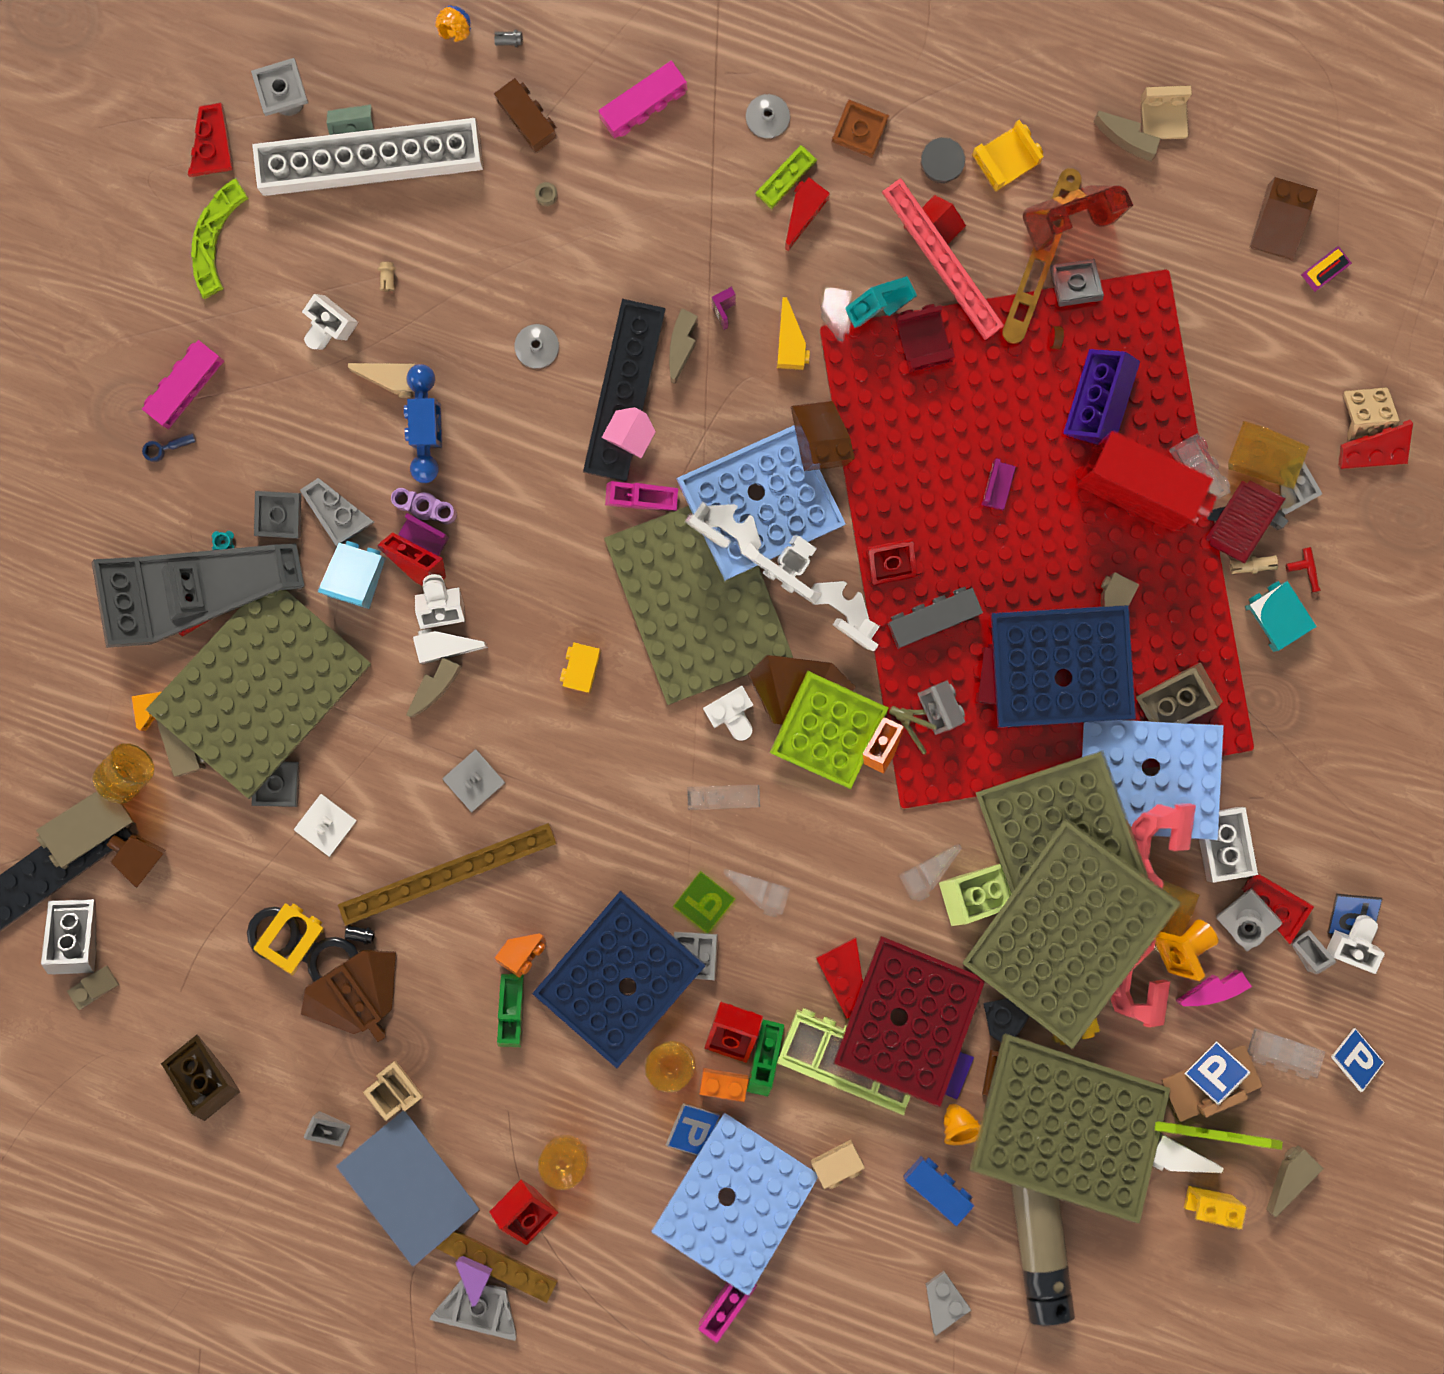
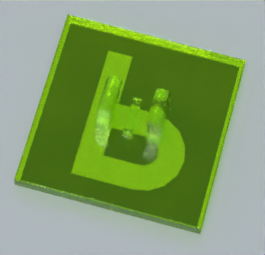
M700 871L673 907L704 932L709 933L736 898Z

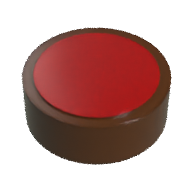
M1053 326L1050 331L1049 346L1051 349H1060L1064 340V330L1060 326Z

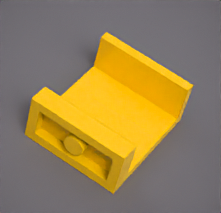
M1020 120L1015 122L1012 129L987 145L983 146V144L975 147L972 153L973 158L995 191L1039 165L1044 157L1041 146L1032 140L1030 129L1026 124L1023 125Z
M1188 1185L1184 1208L1195 1211V1219L1242 1229L1246 1206L1230 1194Z

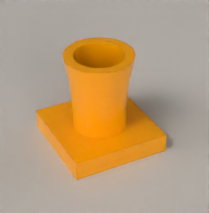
M1197 919L1181 937L1160 931L1156 936L1155 944L1168 973L1200 981L1205 977V974L1197 957L1218 944V936L1208 923Z

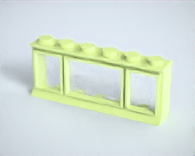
M803 1008L802 1011L796 1010L779 1052L778 1064L899 1114H905L911 1096L832 1064L847 1025L841 1028L836 1026L837 1022L828 1017H824L823 1020L815 1017V1012Z

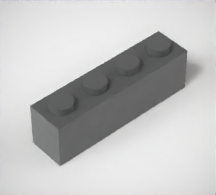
M962 587L953 591L954 596L946 599L945 595L933 599V604L925 607L924 604L912 608L913 613L904 616L903 612L892 616V621L887 625L897 649L981 615L983 611L973 588L967 590L966 587Z

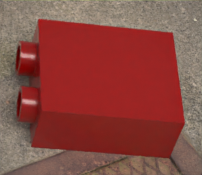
M1113 430L1095 445L1076 485L1173 532L1187 524L1195 526L1199 519L1206 520L1217 499V495L1208 492L1214 478Z

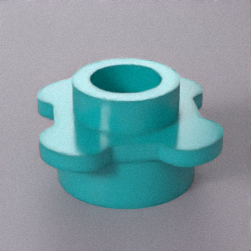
M215 531L212 534V550L235 548L232 540L234 538L233 532Z

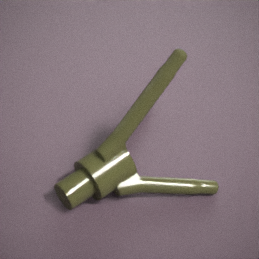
M892 706L889 714L897 717L896 720L900 721L906 728L922 754H926L925 748L910 727V723L913 721L934 730L937 726L914 717V715L926 714L924 709L907 710Z

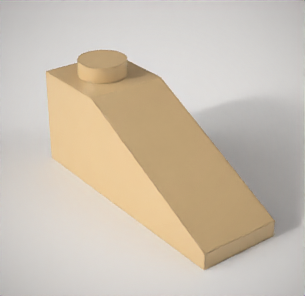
M348 363V368L353 373L399 395L400 398H412V395H415V392L407 384L406 376L409 369L416 364Z

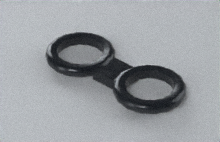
M279 907L262 909L253 916L248 925V944L252 951L263 959L266 958L253 949L258 942L257 928L263 919L269 916H276L281 910ZM295 917L287 921L291 933L288 944L285 948L275 951L284 958L291 955L304 936L300 933V926ZM329 937L319 942L315 941L302 959L303 962L307 963L308 973L313 982L322 977L317 969V959L323 949L337 946L344 949L351 958L358 954L355 946L348 940L339 937Z

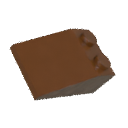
M1274 177L1267 186L1249 248L1293 260L1312 212L1318 189Z
M833 401L791 406L804 471L843 467L855 459L850 436Z

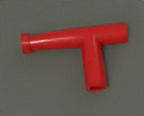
M1304 548L1302 550L1305 560L1285 564L1286 571L1292 572L1307 569L1312 593L1321 591L1318 584L1312 548Z

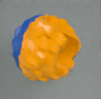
M449 5L444 8L436 17L435 26L438 29V35L445 40L455 36V42L466 39L471 31L469 15L457 6Z

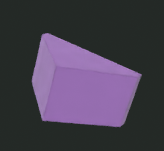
M462 1256L458 1258L456 1265L473 1307L477 1305L492 1269Z

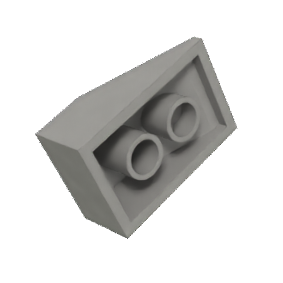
M95 900L48 901L41 965L48 975L94 973L96 959Z

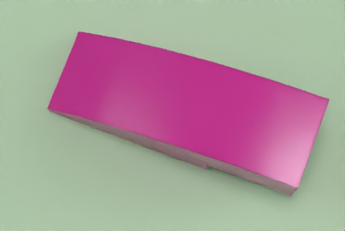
M611 481L606 486L605 505L676 511L678 488Z
M1239 970L1233 971L1221 980L1217 976L1211 975L1176 999V1002L1182 1006L1214 1004L1237 996L1252 986L1242 971Z

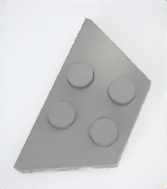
M461 1279L430 1317L432 1321L514 1341L517 1336L507 1289L490 1284L485 1285L477 1305L472 1307Z

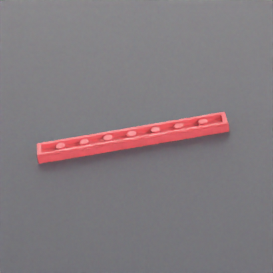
M900 178L883 190L881 193L984 340L1004 326L903 180Z

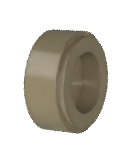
M543 182L535 189L536 200L542 206H551L556 202L558 194L553 184Z

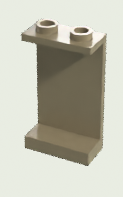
M107 784L38 828L36 831L39 836L36 838L43 848L48 847L52 853L49 858L56 867L60 866L66 869L69 867V863L123 828H130L136 823L112 787Z

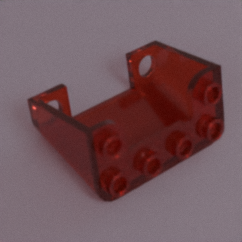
M1090 185L1028 207L1023 212V221L1037 252L1049 247L1056 234L1073 228L1069 216L1087 210L1092 222L1096 226L1105 227L1119 220L1133 206L1129 193L1122 186ZM1063 219L1064 224L1062 227H1056L1052 223Z

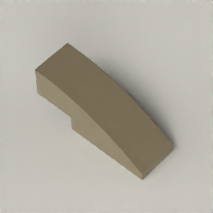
M1102 111L1097 112L1093 122L1104 135L1125 151L1139 158L1152 161L1156 155L1160 141L1159 137L1139 132L1141 126L1139 122Z
M683 308L676 320L670 344L669 366L671 382L674 384L678 380L696 345L695 340L690 338L698 322V316Z
M442 658L434 678L425 674L406 715L414 718L433 705L448 690L462 666Z

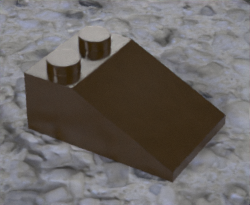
M195 1035L161 1063L191 1115L203 1121H206L240 1093L230 1074L198 1035Z

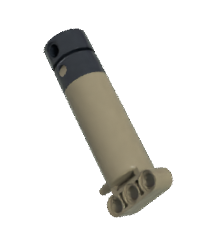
M1011 1184L1025 1293L1027 1295L1029 1322L1038 1326H1053L1071 1322L1075 1319L1060 1201L1058 1198Z

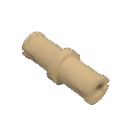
M1276 555L1260 558L1250 556V559L1245 564L1238 560H1230L1231 574L1245 572L1257 574L1258 571L1277 570L1278 565L1276 564H1278V559Z

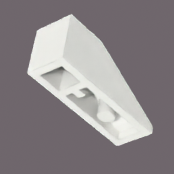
M431 629L419 631L418 636L413 637L419 663L421 664L488 648L487 643L436 631L432 632Z
M1160 1133L1153 1162L1155 1168L1161 1171L1163 1168H1166L1170 1171L1222 1173L1224 1170L1213 1161Z

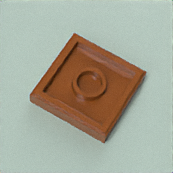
M848 99L831 142L873 158L889 115Z

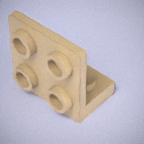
M1191 86L1146 87L1141 95L1142 132L1159 137L1160 139L1187 138L1186 102L1192 95Z
M1388 388L1344 392L1343 397L1352 420L1347 434L1349 442L1366 435L1370 437L1381 433L1382 429L1388 427L1395 428L1398 426L1400 420Z

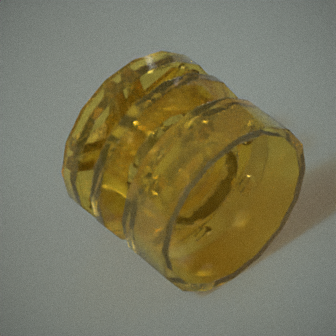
M130 743L120 744L112 749L93 772L95 789L110 802L117 804L127 803L153 777V761L148 753L139 746Z
M668 1041L657 1046L649 1054L645 1064L646 1077L650 1084L657 1090L667 1093L676 1092L685 1087L694 1076L696 1069L695 1056L691 1049L677 1041ZM670 1060H673V1063L677 1065L673 1071H670V1067L666 1066Z
M560 1135L552 1138L546 1144L539 1158L538 1170L543 1181L548 1186L559 1190H566L576 1186L582 1180L588 1166L589 1155L586 1146L580 1139L572 1135ZM561 1159L564 1163H568L565 1169H562L561 1165H557Z

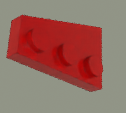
M222 103L199 106L194 147H192L191 165L188 168L187 175L195 177L233 170Z
M1407 420L1402 422L1403 425L1395 428L1388 427L1382 429L1381 433L1369 437L1366 435L1341 444L1339 467L1346 469L1408 464L1413 422Z
M1259 873L1258 875L1250 876L1242 890L1246 893L1252 888L1279 917L1282 925L1277 930L1291 944L1314 906Z

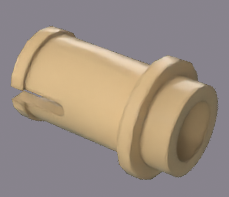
M381 262L380 267H378L380 271V290L389 291L390 289V291H394V271L396 268L393 267L392 262Z

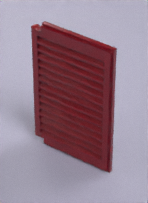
M1251 480L1248 483L1241 481L1207 535L1206 540L1211 541L1209 545L1245 564L1286 498Z

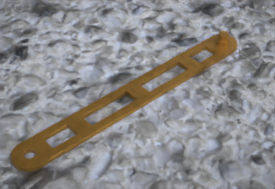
M1073 168L1063 170L1059 176L1004 325L1003 337L1011 344L1021 342L1026 334L1080 187L1081 175ZM1067 177H1073L1074 181L1068 182ZM1060 190L1071 193L1066 208L1055 205ZM1054 216L1061 219L1049 252L1039 247L1050 217ZM1036 259L1044 262L1045 265L1032 296L1024 293L1023 290ZM1019 303L1029 306L1024 322L1013 319Z

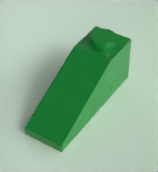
M762 1020L746 1092L769 1096L773 1086L785 1024Z

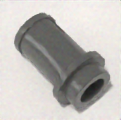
M514 29L513 32H494V35H496L494 36L495 46L515 45V47L523 45L522 31Z

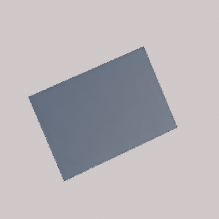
M404 1111L399 1113L336 1165L413 1267L480 1210Z

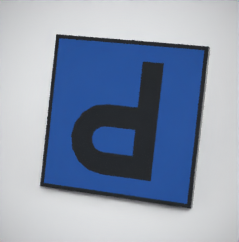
M1336 894L1327 933L1334 934V931L1337 930L1349 935L1356 918L1360 915H1367L1377 923L1383 900L1382 897Z

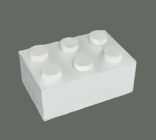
M1246 807L1219 810L1218 840L1199 839L1206 880L1214 883L1258 875Z

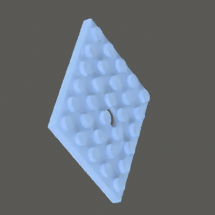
M794 425L676 479L693 515L702 502L707 506L737 505L738 507L733 514V518L739 524L745 522L748 516L751 515L754 518L761 542V547L758 551L769 560L780 556L787 546H792L789 542L794 535L810 542L846 525L821 471H804ZM752 484L762 486L765 491L763 499L759 501L752 500L748 496L749 486ZM720 527L711 528L731 541L726 548L718 546L704 536L725 581L758 566L741 554L737 539Z
M1127 720L1084 722L1082 757L1100 751L1104 752L1130 827L1142 813L1149 812L1157 804L1175 808V804L1190 803L1196 805L1191 838L1218 840L1223 742L1222 725ZM1153 758L1159 762L1160 771L1157 775L1147 776L1143 773L1142 764L1146 759ZM1160 828L1153 836L1170 837L1171 828Z
M723 1113L651 1232L749 1296L818 1176L812 1169L731 1116ZM725 1187L732 1189L735 1193V1201L730 1206H723L718 1199L719 1191Z

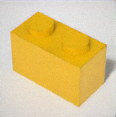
M573 642L572 647H568L566 653V660H569L567 669L563 668L560 677L563 687L591 693L601 653L599 648Z

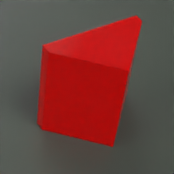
M936 195L922 207L947 245L966 227L955 206Z
M913 539L867 548L866 555L873 585L917 576Z

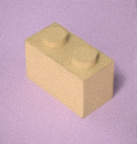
M851 1140L811 1160V1164L824 1189L827 1187L833 1189L842 1183L841 1180L847 1177L850 1179L857 1177L862 1173L861 1170L865 1168Z

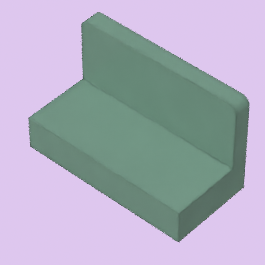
M371 105L329 110L327 112L326 123L329 135L375 130Z

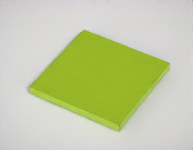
M807 671L770 753L851 789L864 763L862 754L889 708Z

